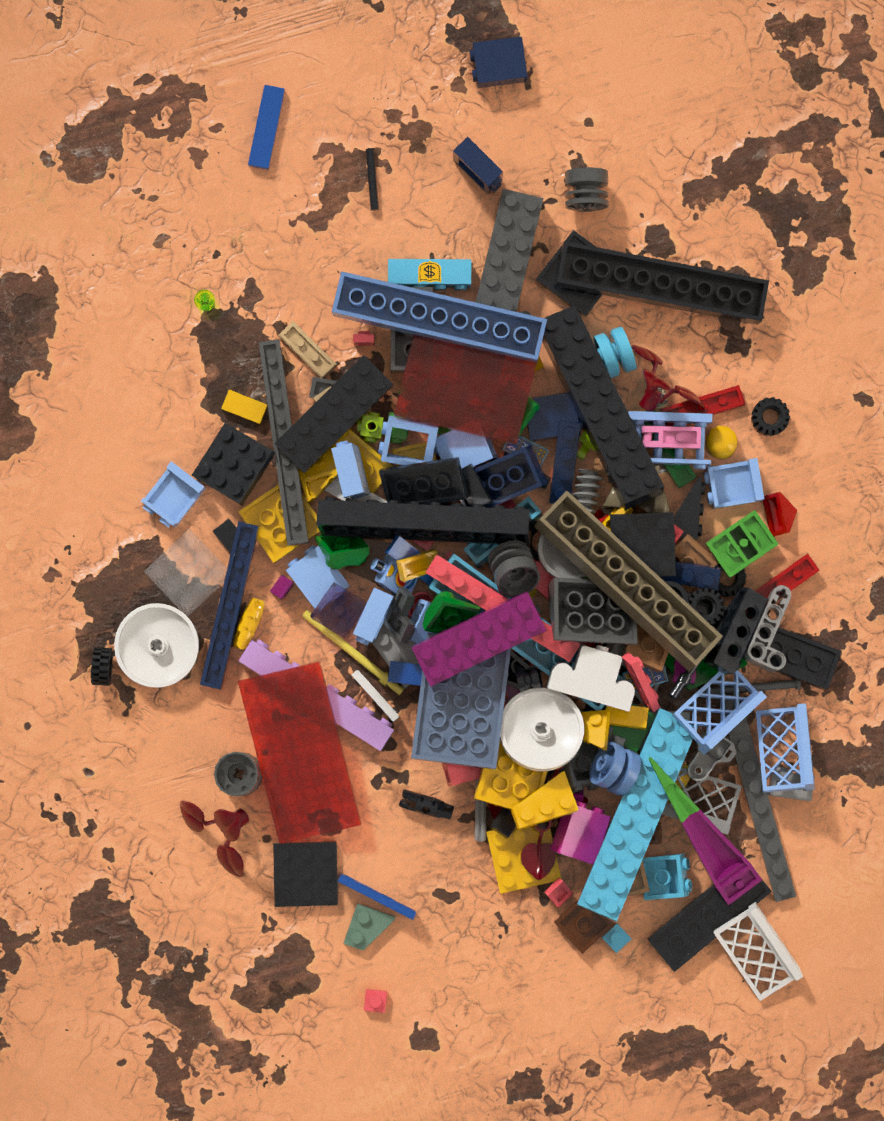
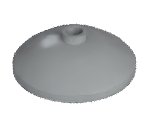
M542 534L540 535L537 545L538 557L543 568L555 578L581 579L586 576Z

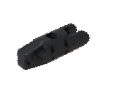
M406 789L403 790L402 796L404 799L399 802L400 807L431 817L451 819L454 806L437 798Z

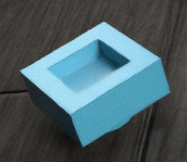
M617 923L602 936L604 941L616 953L631 940V937Z

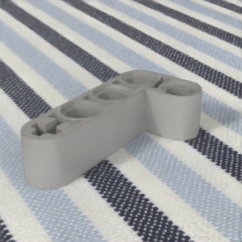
M784 585L777 586L769 593L767 598L769 600L757 623L756 630L750 638L747 651L744 653V657L749 663L768 672H777L786 664L784 654L770 647L791 599V591ZM781 592V593H782V594H781V597H782L783 599H781V600L778 602V604L776 605V604H774V603L777 602L778 597H779V596L777 595V593ZM768 610L775 612V620H771L768 617ZM760 629H764L767 631V639H763L760 637ZM752 648L759 650V658H754L751 655ZM771 657H776L779 660L778 667L771 665Z

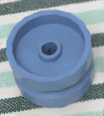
M608 742L607 751L599 749L593 759L590 768V781L598 787L606 788L615 795L622 796L632 788L637 780L641 767V758L638 753L624 749L623 746L615 742Z

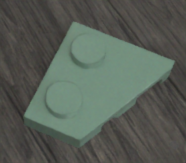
M357 903L343 944L364 950L395 920L396 916Z

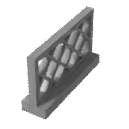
M681 767L680 771L684 773L678 775L676 780L678 779L682 786V791L690 798L687 791L698 785L703 797L693 801V803L695 804L705 799L710 810L704 813L705 816L721 833L728 835L742 786L708 776L706 779L696 781L694 785L685 788L680 777L688 774L687 769ZM710 780L715 785L716 790L706 795L700 784ZM717 783L723 784L724 786L719 788ZM727 786L735 788L734 797L726 801L720 790ZM718 792L723 803L712 808L707 797ZM732 801L731 807L729 808L727 803ZM666 802L662 814L679 819L672 804ZM725 805L729 812L727 820L719 819L714 810ZM712 812L714 817L709 816L707 814Z

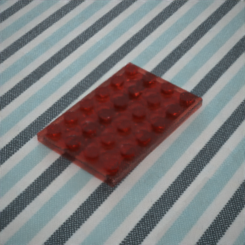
M414 335L394 416L517 445L537 363Z

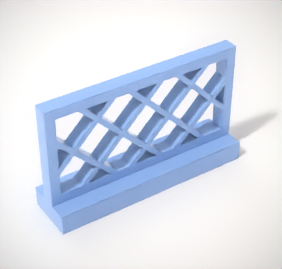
M738 670L733 674L734 682L724 681V674L718 672L672 714L700 745L698 749L703 754H706L767 697L762 691L758 693ZM711 684L720 685V695L710 694ZM724 685L734 686V696L725 695ZM738 687H745L750 692V695L748 697H739ZM697 697L706 698V708L696 707ZM710 698L720 699V709L711 708ZM725 700H734V710H725ZM683 710L692 711V721H686L680 713ZM696 711L706 712V722H697ZM711 713H720L721 722L719 724L711 723ZM697 726H706L707 735L703 739L697 733Z
M806 703L797 704V707L756 711L763 792L806 789V791L815 790ZM794 713L795 720L789 726L781 720L785 714ZM770 715L775 721L767 728L761 723V716ZM778 722L787 728L780 737L771 731ZM789 731L797 737V740L791 746L783 740ZM768 733L777 739L770 748L763 743V739ZM780 742L789 748L782 757L773 751ZM791 751L798 755L799 758L793 766L784 760ZM770 753L779 759L772 768L765 763V759ZM782 762L790 768L784 777L775 771ZM794 771L800 776L801 783L791 784L786 779ZM772 773L781 779L776 786H767V779Z

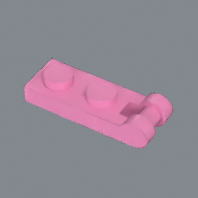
M642 426V433H644V440L642 442L645 448H701V427ZM652 433H658V441H652Z

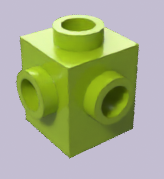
M368 412V415H363L362 420H358L357 432H360V437L364 439V442L376 443L377 441H382V436H385V434H382L384 418L380 417L379 413ZM370 423L376 425V428L374 430H370L368 428V425Z

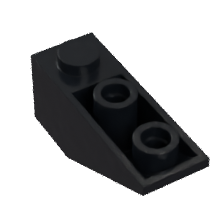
M702 477L696 480L674 515V524L684 531L678 540H682L689 534L697 541L698 537L702 535V524H699V516H703L704 503H700L701 495L705 494V483H702Z

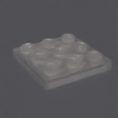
M188 529L144 573L189 617L224 583L227 567Z

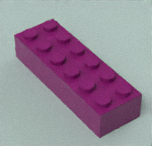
M525 591L411 646L431 687L545 632L546 629L528 592Z

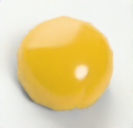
M716 426L708 432L706 445L708 453L714 458L725 460L731 457L737 449V436L728 426Z

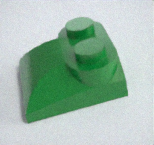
M315 536L317 545L325 555L326 565L331 569L338 570L345 566L361 565L369 555V546L362 538Z
M441 592L434 598L425 612L423 621L424 631L438 634L477 615L481 609L479 606L455 599V595L452 592Z

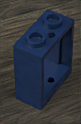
M466 137L453 150V161L487 195L491 191L493 193L502 186L503 171L469 137Z

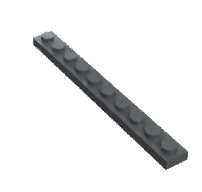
M279 339L259 342L273 447L276 453L275 461L287 545L307 544L309 539L299 469L274 444L292 426L281 344Z
M725 700V710H734V700ZM745 717L728 735L730 741L735 746L736 754L734 757L774 900L778 902L796 897L769 797L767 793L763 792L761 769Z

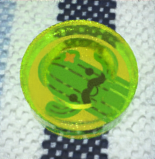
M200 290L194 297V303L199 310L209 311L215 305V297L209 290Z

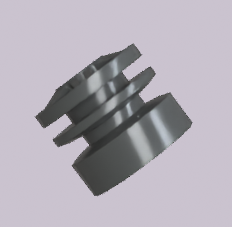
M593 167L574 168L565 171V187L574 189L565 193V198L569 199L565 201V208L579 212H593L608 208L609 201L605 199L608 198V192L599 190L608 186V171Z
M518 540L507 541L496 546L490 552L488 564L498 591L502 595L515 597L525 591L529 593L538 585L540 574L530 548L525 542Z
M227 753L219 759L215 766V782L220 790L227 795H250L262 783V765L256 757L249 753ZM238 769L245 771V774L242 775L243 779L236 777V774L239 773Z

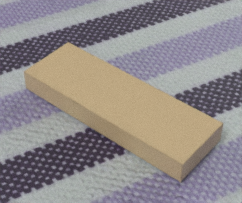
M294 321L278 335L320 378L324 379L337 366Z

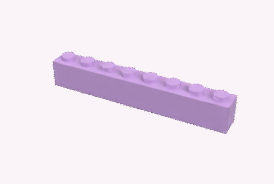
M259 639L257 642L251 640L239 659L240 663L374 748L382 751L394 732V729L391 728L392 723L384 718L379 721L373 717L375 712L365 706L363 709H360L356 706L357 701L348 695L345 698L338 695L340 690L330 684L327 687L320 683L322 679L313 673L308 676L302 672L304 667L296 662H293L292 665L285 661L286 656L277 650L274 653L267 650L269 645Z

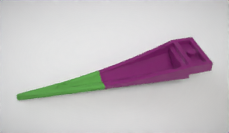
M649 757V761L713 886L726 904L730 905L761 882V877L752 864L705 816L664 770Z

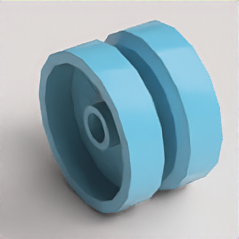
M621 326L611 330V342L605 333L593 336L595 347L611 378L619 376V364L626 373L637 369L631 345Z

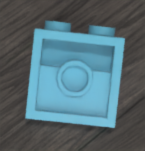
M685 853L643 857V865L650 890L643 893L644 900L689 896V892L692 891V881L687 878L690 861L689 858H685Z

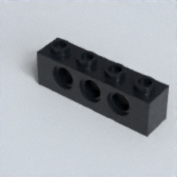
M749 587L738 588L718 631L723 637L707 654L704 663L723 674H734L740 667V660L743 653L747 651L750 638L756 630L757 623L769 599ZM746 609L748 610V616H747V617H746V615H745ZM737 628H739V635H738V636H737V633H736ZM729 646H730V649H731L730 654H728V647H729Z

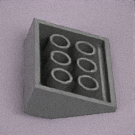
M554 577L548 584V605L553 641L637 645V623L593 581L589 579Z

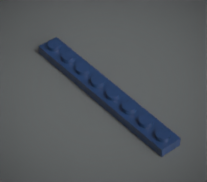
M238 521L200 685L219 690L222 689L260 526Z

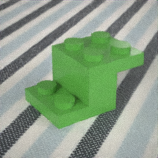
M754 510L705 543V545L728 578H731L777 546L778 542Z

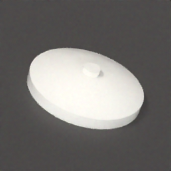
M147 604L133 610L121 622L115 636V656L122 671L134 682L153 688L167 687L182 680L192 670L199 653V638L192 621L182 611L166 604Z
M548 688L528 689L517 694L505 706L500 742L507 755L518 765L534 771H551L570 762L579 751L584 736L583 718L576 704L563 693Z

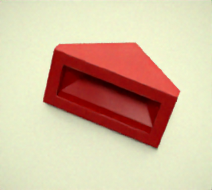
M781 492L764 496V509L769 531L773 537L790 533L798 510Z

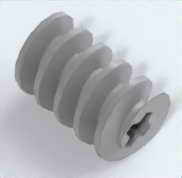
M578 469L582 476H577L576 480L581 484H576L575 489L580 492L573 493V496L589 512L596 513V510L591 508V506L598 505V502L593 500V498L600 496V494L595 492V489H601V486L596 482L603 480V478L598 475V472Z

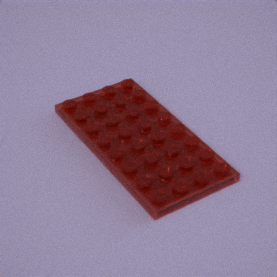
M317 661L239 680L238 684L279 844L361 825L321 662Z

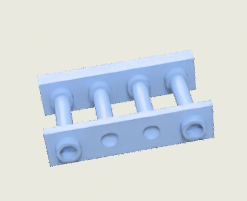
M628 411L641 440L644 422H653V426H665V423H674V427H686V424H695V427H701V448L696 449V459H683V449L675 448V459L662 458V448H654V458H651L653 464L693 465V469H706V466L711 465V460H704L705 428H707V424L712 423V414ZM654 433V441H658V433Z

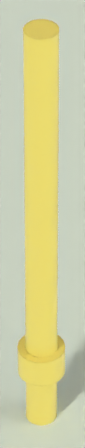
M307 610L302 617L379 678L381 684L387 685L398 695L404 691V688L398 683L388 682L389 673L387 671L383 672Z

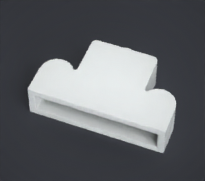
M580 645L573 669L564 662L556 663L551 668L546 685L548 689L628 712L630 711L635 692L630 682L621 679L617 680L622 657L608 652L609 648L601 645H596V648Z

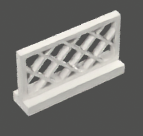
M754 902L748 906L749 909L714 930L713 933L759 1001L791 981L799 980L803 977V974L759 906ZM747 916L752 921L751 930L739 928L740 921ZM727 929L734 930L733 941L724 940L720 933ZM738 931L750 934L748 944L736 942ZM753 934L763 937L762 947L751 945ZM735 946L747 948L745 958L734 955ZM749 949L761 951L759 961L747 959ZM764 952L775 955L774 964L762 962ZM746 963L758 965L756 975L746 973ZM761 966L773 968L771 978L759 976ZM776 969L785 970L788 977L783 980L774 979ZM758 980L770 982L769 988L763 993H760L757 989Z

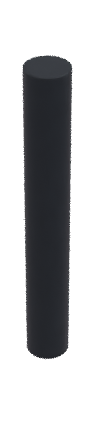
M367 148L366 159L371 211L379 210L374 148Z

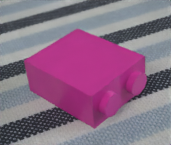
M576 801L578 811L560 818L550 850L594 864L611 817L604 815L605 810L593 806L592 810L586 808L587 804Z

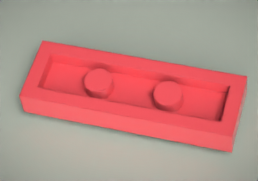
M629 652L621 656L644 705L653 712L661 708L657 701L659 696L651 688V679L643 672L642 668L644 665L640 658L632 656Z

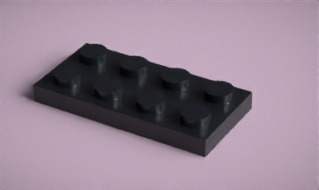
M459 457L381 468L379 470L386 501L395 500L401 504L416 501L422 505H429L431 502L445 503L466 500L469 497Z

